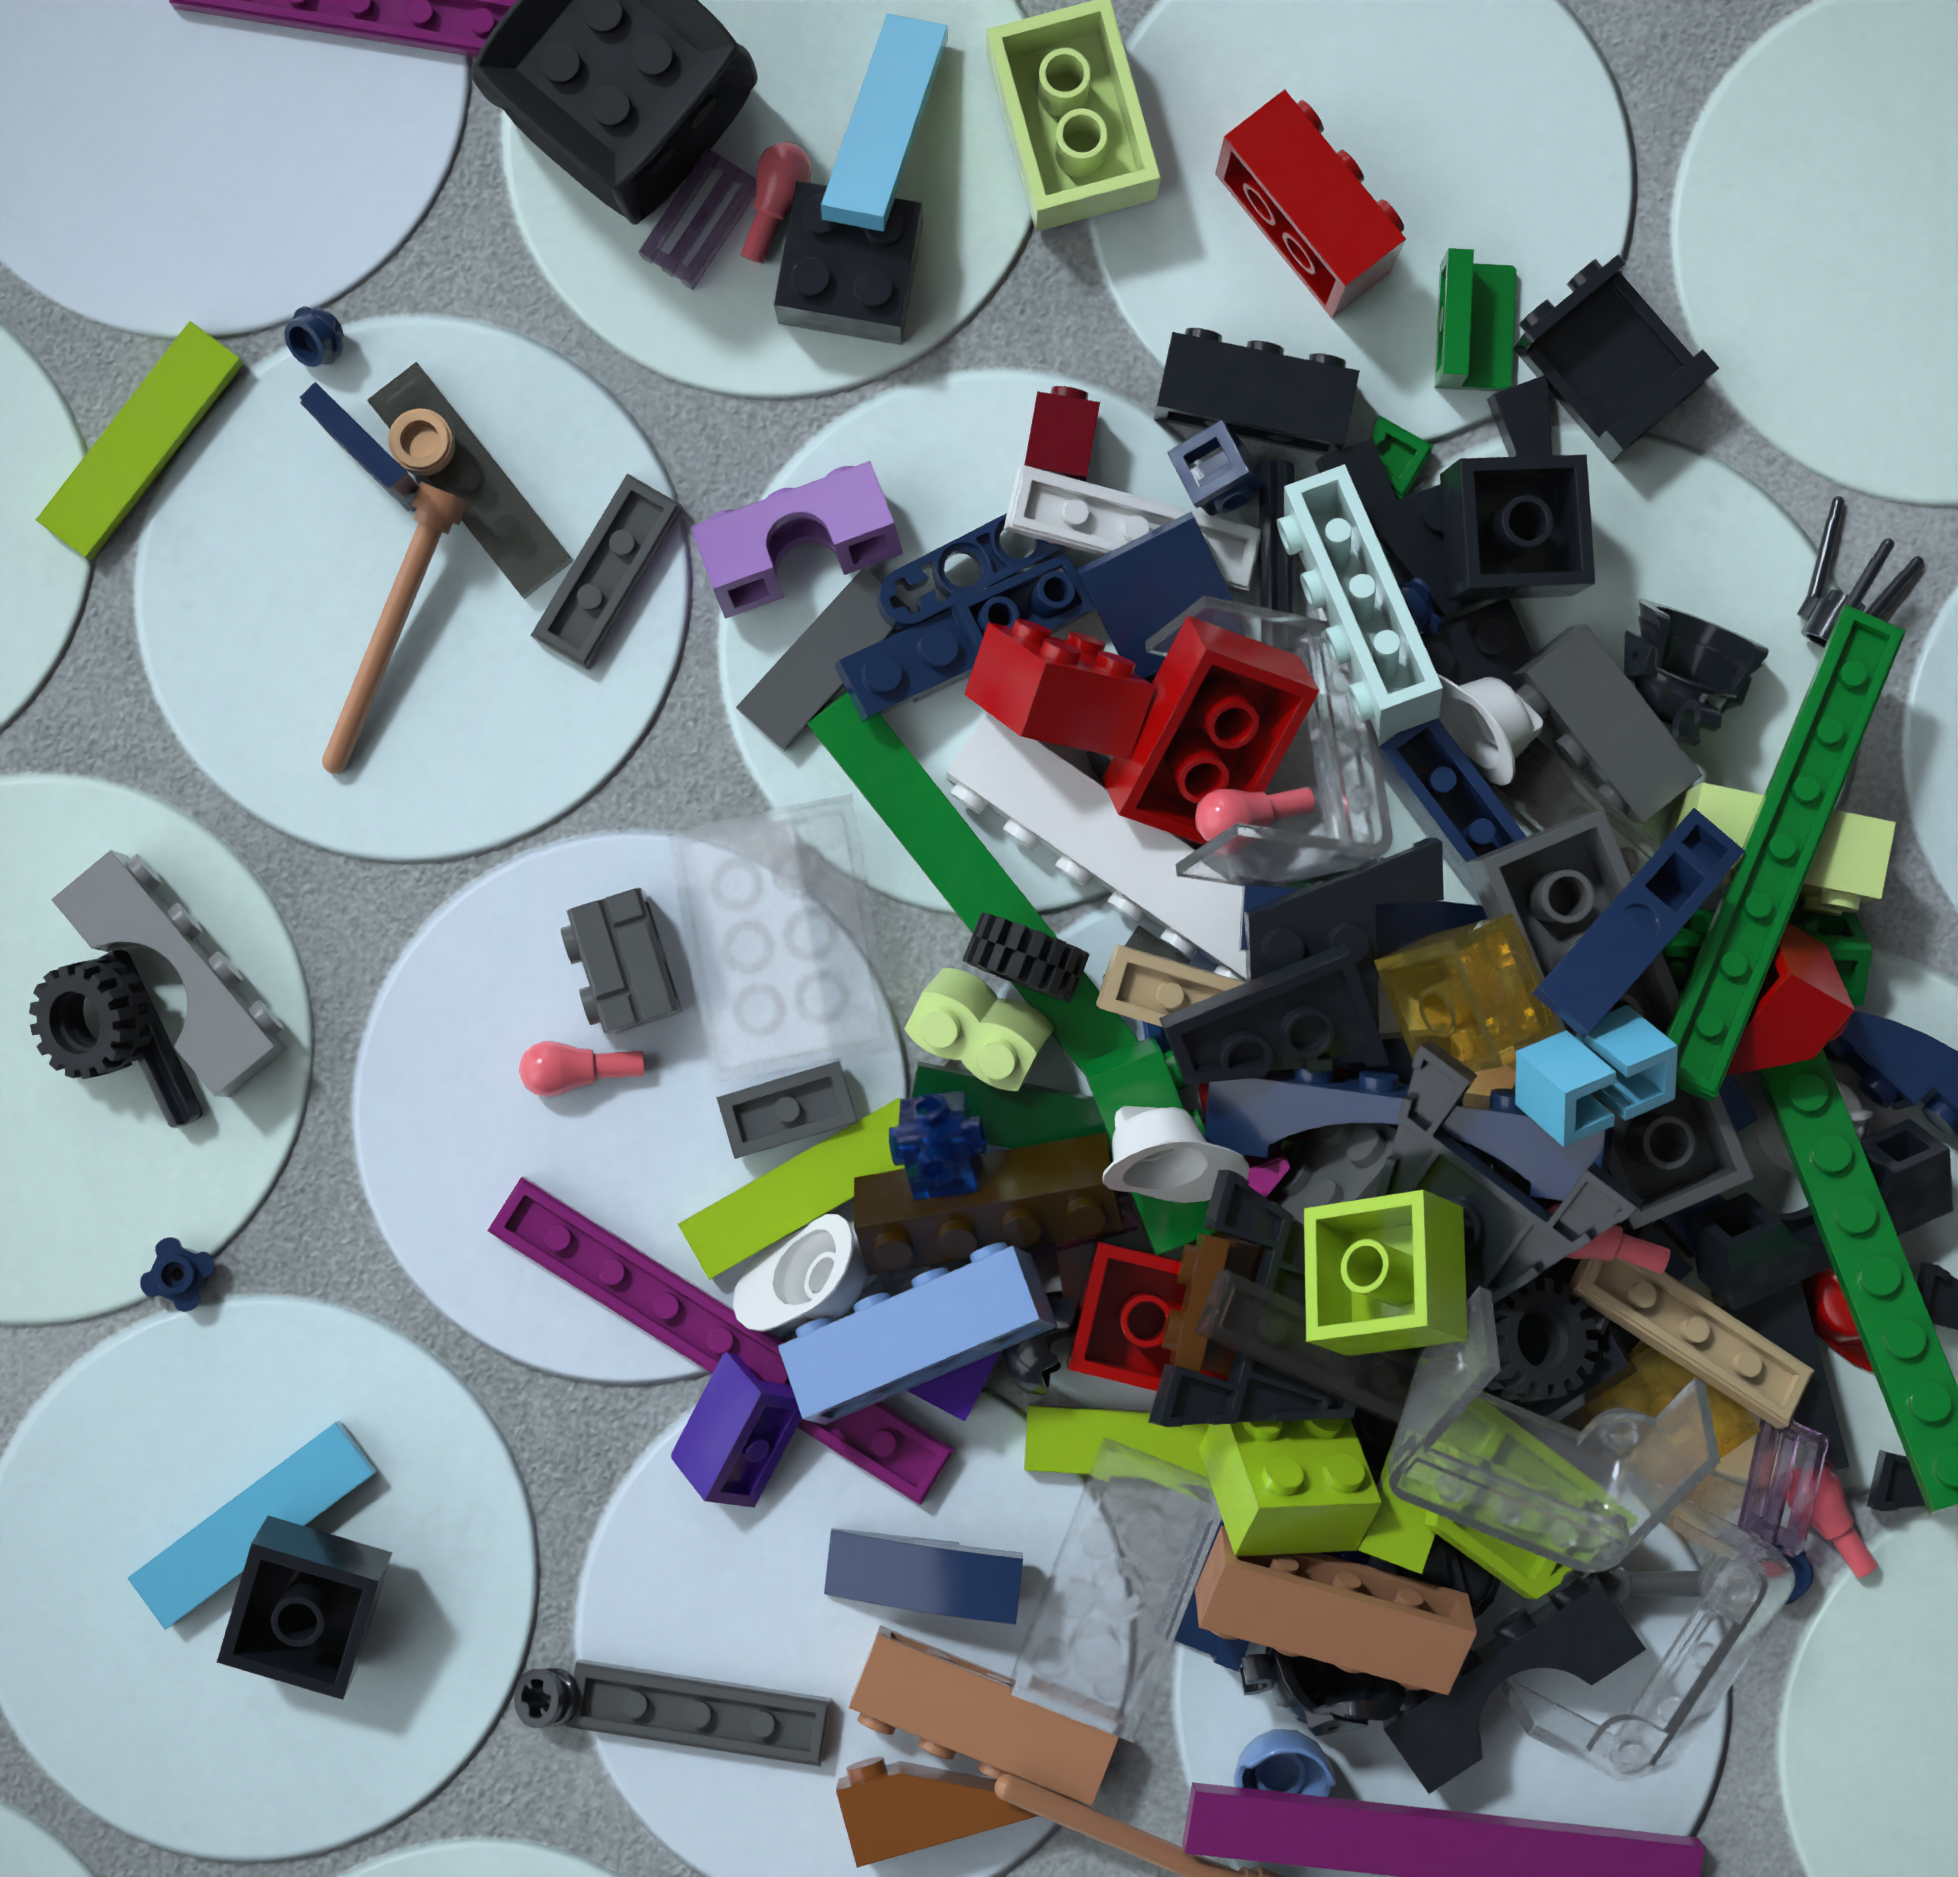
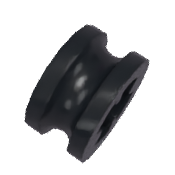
M562 1668L531 1669L519 1679L514 1692V1706L517 1715L525 1725L531 1728L563 1726L571 1721L579 1705V1689L576 1680L570 1672ZM543 1692L551 1695V1703L543 1700Z

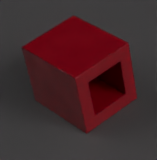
M1054 386L1051 388V393L1037 391L1024 465L1086 482L1100 402L1088 400L1089 394L1086 391L1073 387Z

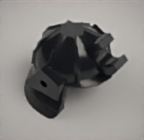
M1639 599L1640 616L1637 618L1641 634L1626 630L1624 674L1660 721L1672 725L1674 740L1696 746L1701 742L1699 735L1700 727L1714 732L1721 728V714L1727 709L1743 705L1752 680L1750 675L1763 666L1761 663L1768 656L1769 650L1752 639L1705 619L1659 603Z
M1266 1647V1654H1252L1241 1658L1242 1667L1239 1669V1675L1244 1696L1272 1690L1277 1706L1283 1707L1298 1721L1308 1724V1729L1316 1737L1369 1726L1368 1720H1388L1399 1711L1404 1700L1405 1687L1396 1681L1364 1672L1357 1674L1349 1673L1334 1664L1301 1655L1297 1657L1286 1656L1277 1652L1272 1647Z

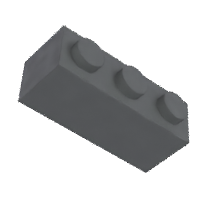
M1586 624L1568 627L1510 674L1520 687L1515 693L1542 719H1545L1559 738L1554 742V745L1565 762L1577 772L1583 768L1598 788L1593 791V796L1599 806L1604 809V812L1614 821H1619L1622 818L1625 823L1644 824L1703 776Z

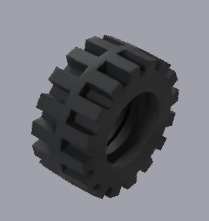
M108 958L72 963L50 971L43 977L46 982L37 984L33 994L39 998V1001L30 1003L29 1014L37 1017V1023L30 1025L32 1036L40 1035L42 1042L36 1047L41 1055L50 1054L52 1056L49 1065L56 1071L65 1069V1076L88 1079L127 1068L133 1065V1061L139 1060L145 1054L141 1046L151 1042L153 1033L146 1030V1025L154 1023V1013L145 1010L144 1004L151 1001L147 991L139 992L137 986L141 980L135 973L125 975L126 965L119 961L110 963ZM85 998L92 1002L98 1012L100 1022L98 1040L91 1034L85 1023L83 1014Z

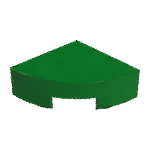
M1379 415L1373 426L1370 439L1373 438L1395 497L1401 499L1406 496L1434 446Z

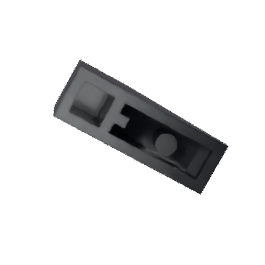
M1801 1281L1736 1311L1714 1292H1710L1714 1305L1814 1370L1788 1427L1820 1464L1836 1470L1850 1467Z

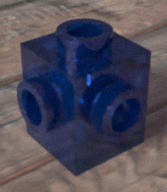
M964 1090L941 1094L928 1093L919 1097L900 1099L899 1125L889 1128V1146L894 1165H904L914 1200L978 1192L980 1154H986V1134L981 1115L971 1116Z

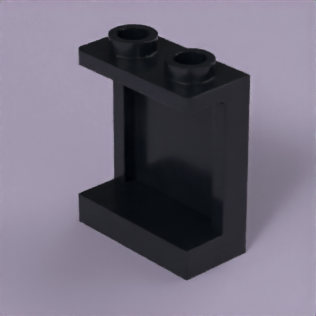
M1619 254L1604 266L1597 259H1594L1580 270L1567 283L1572 293L1556 307L1547 299L1529 313L1519 324L1525 333L1513 348L1537 378L1545 375L1549 392L1610 462L1615 460L1704 385L1719 369L1703 349L1694 357L1623 276L1621 271L1626 266V262Z

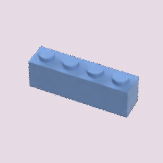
M1005 1242L991 1244L973 1252L970 1255L972 1263L952 1272H949L948 1268H937L927 1271L912 1279L913 1288L893 1297H891L890 1293L875 1294L853 1305L855 1313L835 1322L830 1317L820 1318L798 1327L795 1331L797 1338L779 1345L778 1348L802 1419L826 1425L1058 1327L1032 1255L1013 1245L1008 1247Z

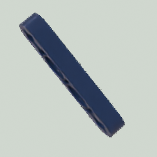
M1006 513L894 570L885 578L879 589L877 607L881 617L887 624L896 629L906 630L950 610L956 602L1042 564L1071 548L1055 543L1050 545L1048 541L1034 538L1035 548L1028 557L1020 559L1007 555L1000 544V534L1004 531ZM957 554H966L972 557L980 569L978 581L967 587H960L951 583L944 571L947 559ZM931 568L936 588L947 599L941 602L937 601V594L934 589L919 598L916 604L917 613L910 614L905 606L894 609L891 602L897 594L896 585L903 584L908 592L914 591L926 585L929 577L923 570Z

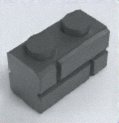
M634 888L566 910L571 925L561 928V935L571 964L582 962L589 986L579 989V993L590 1025L601 1023L604 1033L611 1035L682 1012L647 895L642 888Z

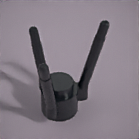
M1836 496L1832 500L1808 593L1797 612L1799 617L1807 620L1801 630V634L1822 648H1825L1839 612L1845 605H1849L1862 612L1864 611L1866 606L1862 603V600L1895 546V542L1891 538H1886L1882 541L1849 595L1832 589L1827 598H1821L1845 500L1841 496ZM1915 556L1898 573L1865 613L1879 618L1923 566V558Z

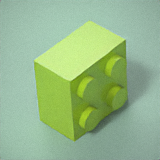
M1418 1190L1304 1208L1306 1342L1346 1356L1468 1341L1464 1215L1462 1206L1428 1191Z
M1350 1418L1210 1424L1199 1447L1235 1556L1356 1551L1382 1504Z

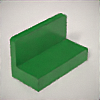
M1448 248L1440 264L1434 388L1497 392L1510 388L1512 384L1516 268L1514 266L1474 263V249Z

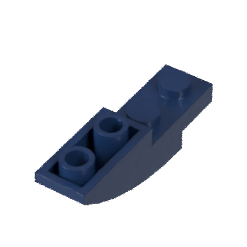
M1066 552L956 602L948 611L838 660L835 668L864 723L913 700L915 703L970 677L988 622L1013 628L1015 619H1022L1042 625L1050 629L1053 634L1093 612L1095 607Z
M1693 808L1532 994L1585 1038L1702 905L1745 850L1697 809Z
M1854 1011L1850 1015L1849 1022L1843 1033L1837 1039L1828 1041L1823 1047L1826 1058L1837 1064L1844 1062L1861 1078L1858 1082L1859 1088L1877 1105L1883 1108H1889L1890 1106L1894 1110L1915 1106L1921 1101L1925 1105L1922 1108L1924 1116L1934 1126L1947 1134L1955 1133L1958 1136V1051L1923 1032L1896 1021L1861 1011Z

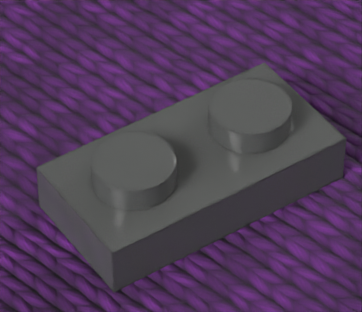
M840 1061L716 1097L734 1159L858 1122Z

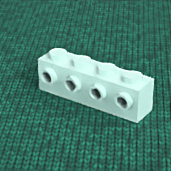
M1345 464L1284 486V517L1277 519L1279 534L1289 555L1299 553L1306 569V572L1300 574L1306 599L1312 610L1322 608L1330 625L1329 628L1324 629L1326 644L1336 666L1346 663L1354 681V684L1348 685V692L1360 722L1370 719L1378 739H1382L1439 718L1443 692L1442 684Z

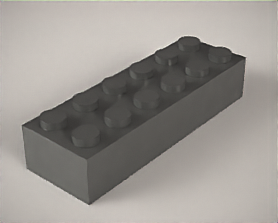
M1604 809L1582 813L1465 862L1538 1042L1565 1030L1576 1037L1577 1032L1532 993L1632 879ZM1662 951L1608 1012L1628 1005L1665 1035L1680 995ZM1676 1087L1675 1100L1626 1121L1595 1094L1591 1093L1609 1111L1615 1113L1608 1174L1644 1200L1630 1217L1619 1224L1616 1223V1225L1635 1230L1754 1179L1719 1092L1717 1097L1709 1102Z

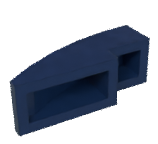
M831 1528L824 1594L900 1609L1016 1625L1023 1552L961 1546L959 1542Z

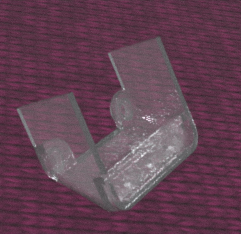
M1203 596L1145 641L1147 653L1166 657L1187 615L1299 656L1320 690L1264 792L1270 795L1308 787L1314 795V810L1310 813L1273 820L1272 824L1268 827L1235 823L1176 863L1178 877L1237 886L1255 885L1272 887L1359 868L1361 864L1381 857L1390 849L1393 834L1377 735L1370 719L1360 722L1354 711L1348 692V685L1354 684V681L1346 663L1336 666L1330 655L1324 636V629L1330 627L1328 621Z
M1479 1286L1466 1301L1468 1341L1427 1346L1419 1357L1388 1457L1390 1488L1403 1501L1574 1570L1593 1573L1611 1569L1618 1565L1720 1463L1706 1384L1694 1378L1656 1418L1633 1409L1614 1408L1597 1415L1581 1432L1486 1393L1482 1390L1499 1373L1501 1368L1491 1291Z
M1640 1473L1632 1484L1662 1524L1713 1551L1699 1575L1698 1587L1702 1599L1627 1714L1614 1716L1606 1720L1601 1726L1510 1678H1507L1501 1687L1527 1735L1618 1781H1632L1672 1769L1683 1760L1789 1599L1795 1585V1574L1791 1564L1775 1546Z

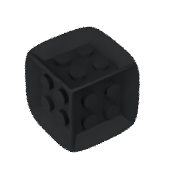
M516 0L487 38L471 68L472 80L490 103L503 109L527 138L584 188L611 209L626 217L634 225L640 223V221L662 205L689 176L734 121L758 80L757 70L748 50L738 44L725 26L698 0Z

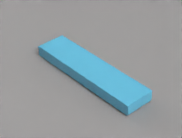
M893 14L886 15L821 203L822 220L884 232L948 41V25Z
M339 1420L127 1579L164 1630H166L243 1573L251 1543L268 1515L306 1526L377 1471Z

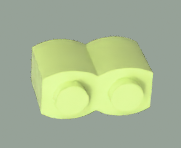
M942 968L922 992L904 1030L924 1050L945 1059L961 1060L966 1068L981 1081L999 1089L1018 1091L1037 1064L1054 1027L1041 1012L1032 1006L1014 999L998 998L995 992L978 977L963 970Z

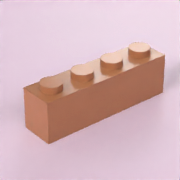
M1221 1526L1195 1587L1199 1628L1209 1630L1224 1639H1242L1272 1647L1277 1652L1286 1656L1297 1657L1301 1655L1331 1663L1349 1673L1357 1674L1364 1672L1390 1679L1412 1690L1426 1689L1448 1695L1477 1634L1467 1593L1319 1552L1235 1556L1224 1526Z
M881 1625L878 1628L849 1705V1709L860 1713L857 1721L872 1730L893 1735L895 1729L899 1728L919 1736L920 1739L917 1745L934 1755L946 1759H954L956 1752L980 1761L978 1770L997 1780L1005 1774L1018 1776L1074 1802L1080 1801L1090 1806L1094 1803L1121 1733L1117 1720Z

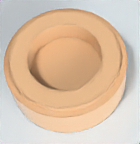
M419 408L403 413L394 421L389 431L388 445L394 459L406 471L415 475L427 476L441 471L451 461L455 451V438L450 426L439 414L432 410Z

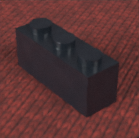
M1187 328L1185 334L1172 332L1154 420L1202 430L1223 420L1240 438L1322 455L1343 449L1360 370L1345 368L1346 361L1344 359L1322 353L1310 354L1308 360L1284 355L1283 347L1266 341H1248L1247 347L1222 342L1223 337L1221 334L1203 328Z

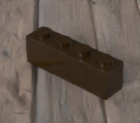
M1107 1132L855 1177L854 1230L868 1276L968 1259L973 1252L1000 1242L1007 1243L1008 1247L1013 1245L1019 1249L1123 1231L1119 1191L1109 1189L1102 1181L1103 1172L1113 1162Z

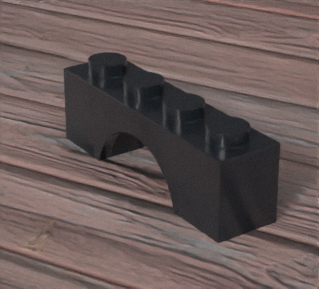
M1907 1119L1860 1141L1897 1236L1953 1211L1950 1149L1911 1119ZM1745 1192L1691 1216L1697 1277L1734 1311L1832 1267L1809 1206L1791 1213H1771L1749 1193Z
M1597 1570L1585 1578L1580 1573H1574L1562 1580L1561 1584L1548 1592L1549 1602L1531 1614L1526 1609L1514 1612L1494 1628L1493 1632L1497 1637L1476 1651L1471 1645L1448 1695L1426 1689L1412 1690L1405 1687L1404 1700L1399 1711L1392 1718L1383 1721V1730L1428 1794L1483 1759L1482 1742L1479 1733L1481 1712L1490 1694L1505 1679L1528 1669L1552 1668L1573 1674L1592 1686L1647 1650L1642 1633Z

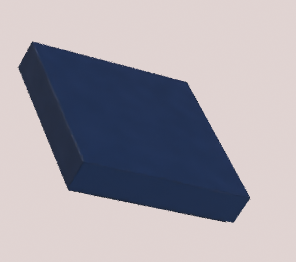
M314 382L299 397L302 400L300 404L405 510L414 512L417 508L412 506V502L419 485L331 396Z
M1191 512L1076 569L1118 655L1136 663L1134 673L1143 679L1159 671L1187 615L1235 633L1246 628L1199 525Z

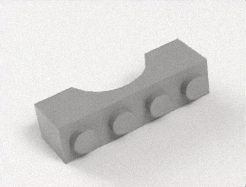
M110 850L51 900L92 949L111 952L129 946H148L161 953L173 964L182 979L187 997L186 1020L174 1048L214 1096L230 1097L288 1048L277 1035L284 1028L278 1018L263 1002L257 1000L252 1005L237 988V985L243 981V978L233 964L219 951L211 956L197 940L196 937L202 932V929L192 915L179 903L170 907L156 891L155 888L162 881L151 866L138 854L130 859L125 854Z

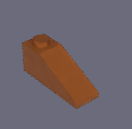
M884 1757L869 1758L846 1768L848 1776L839 1778L836 1788V1794L857 1868L1038 1816L998 1798L994 1790L996 1779L904 1761L886 1765Z

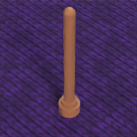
M424 482L420 483L412 502V506L417 508L413 520L417 521L418 525L322 757V765L327 772L339 774L347 767L442 532L449 534L453 523L460 525L469 501Z
M1010 1774L1000 1776L995 1782L994 1790L997 1797L1001 1800L1183 1877H1283L1259 1865L1251 1869L1242 1867L1237 1871L1202 1855L1185 1854L1183 1847Z

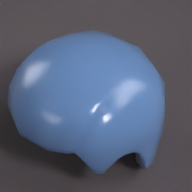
M1273 1729L1256 1736L1239 1756L1234 1774V1787L1329 1797L1332 1786H1336L1332 1766L1317 1741L1298 1730Z

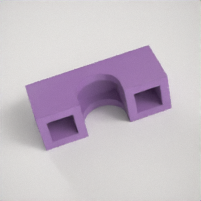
M871 461L857 466L836 468L819 480L797 488L776 490L764 500L737 510L727 509L716 512L706 521L690 526L725 619L784 598L777 576L778 566L782 557L798 545L817 543L828 547L836 555L844 575L903 554L894 520Z

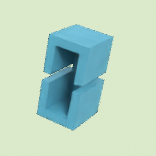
M1625 1005L1608 1012L1585 1038L1579 1033L1574 1037L1565 1030L1517 1050L1515 1105L1560 1145L1566 1147L1614 1126L1615 1115L1595 1099L1591 1093L1595 1094L1625 1121L1675 1100L1678 1045L1630 1006Z

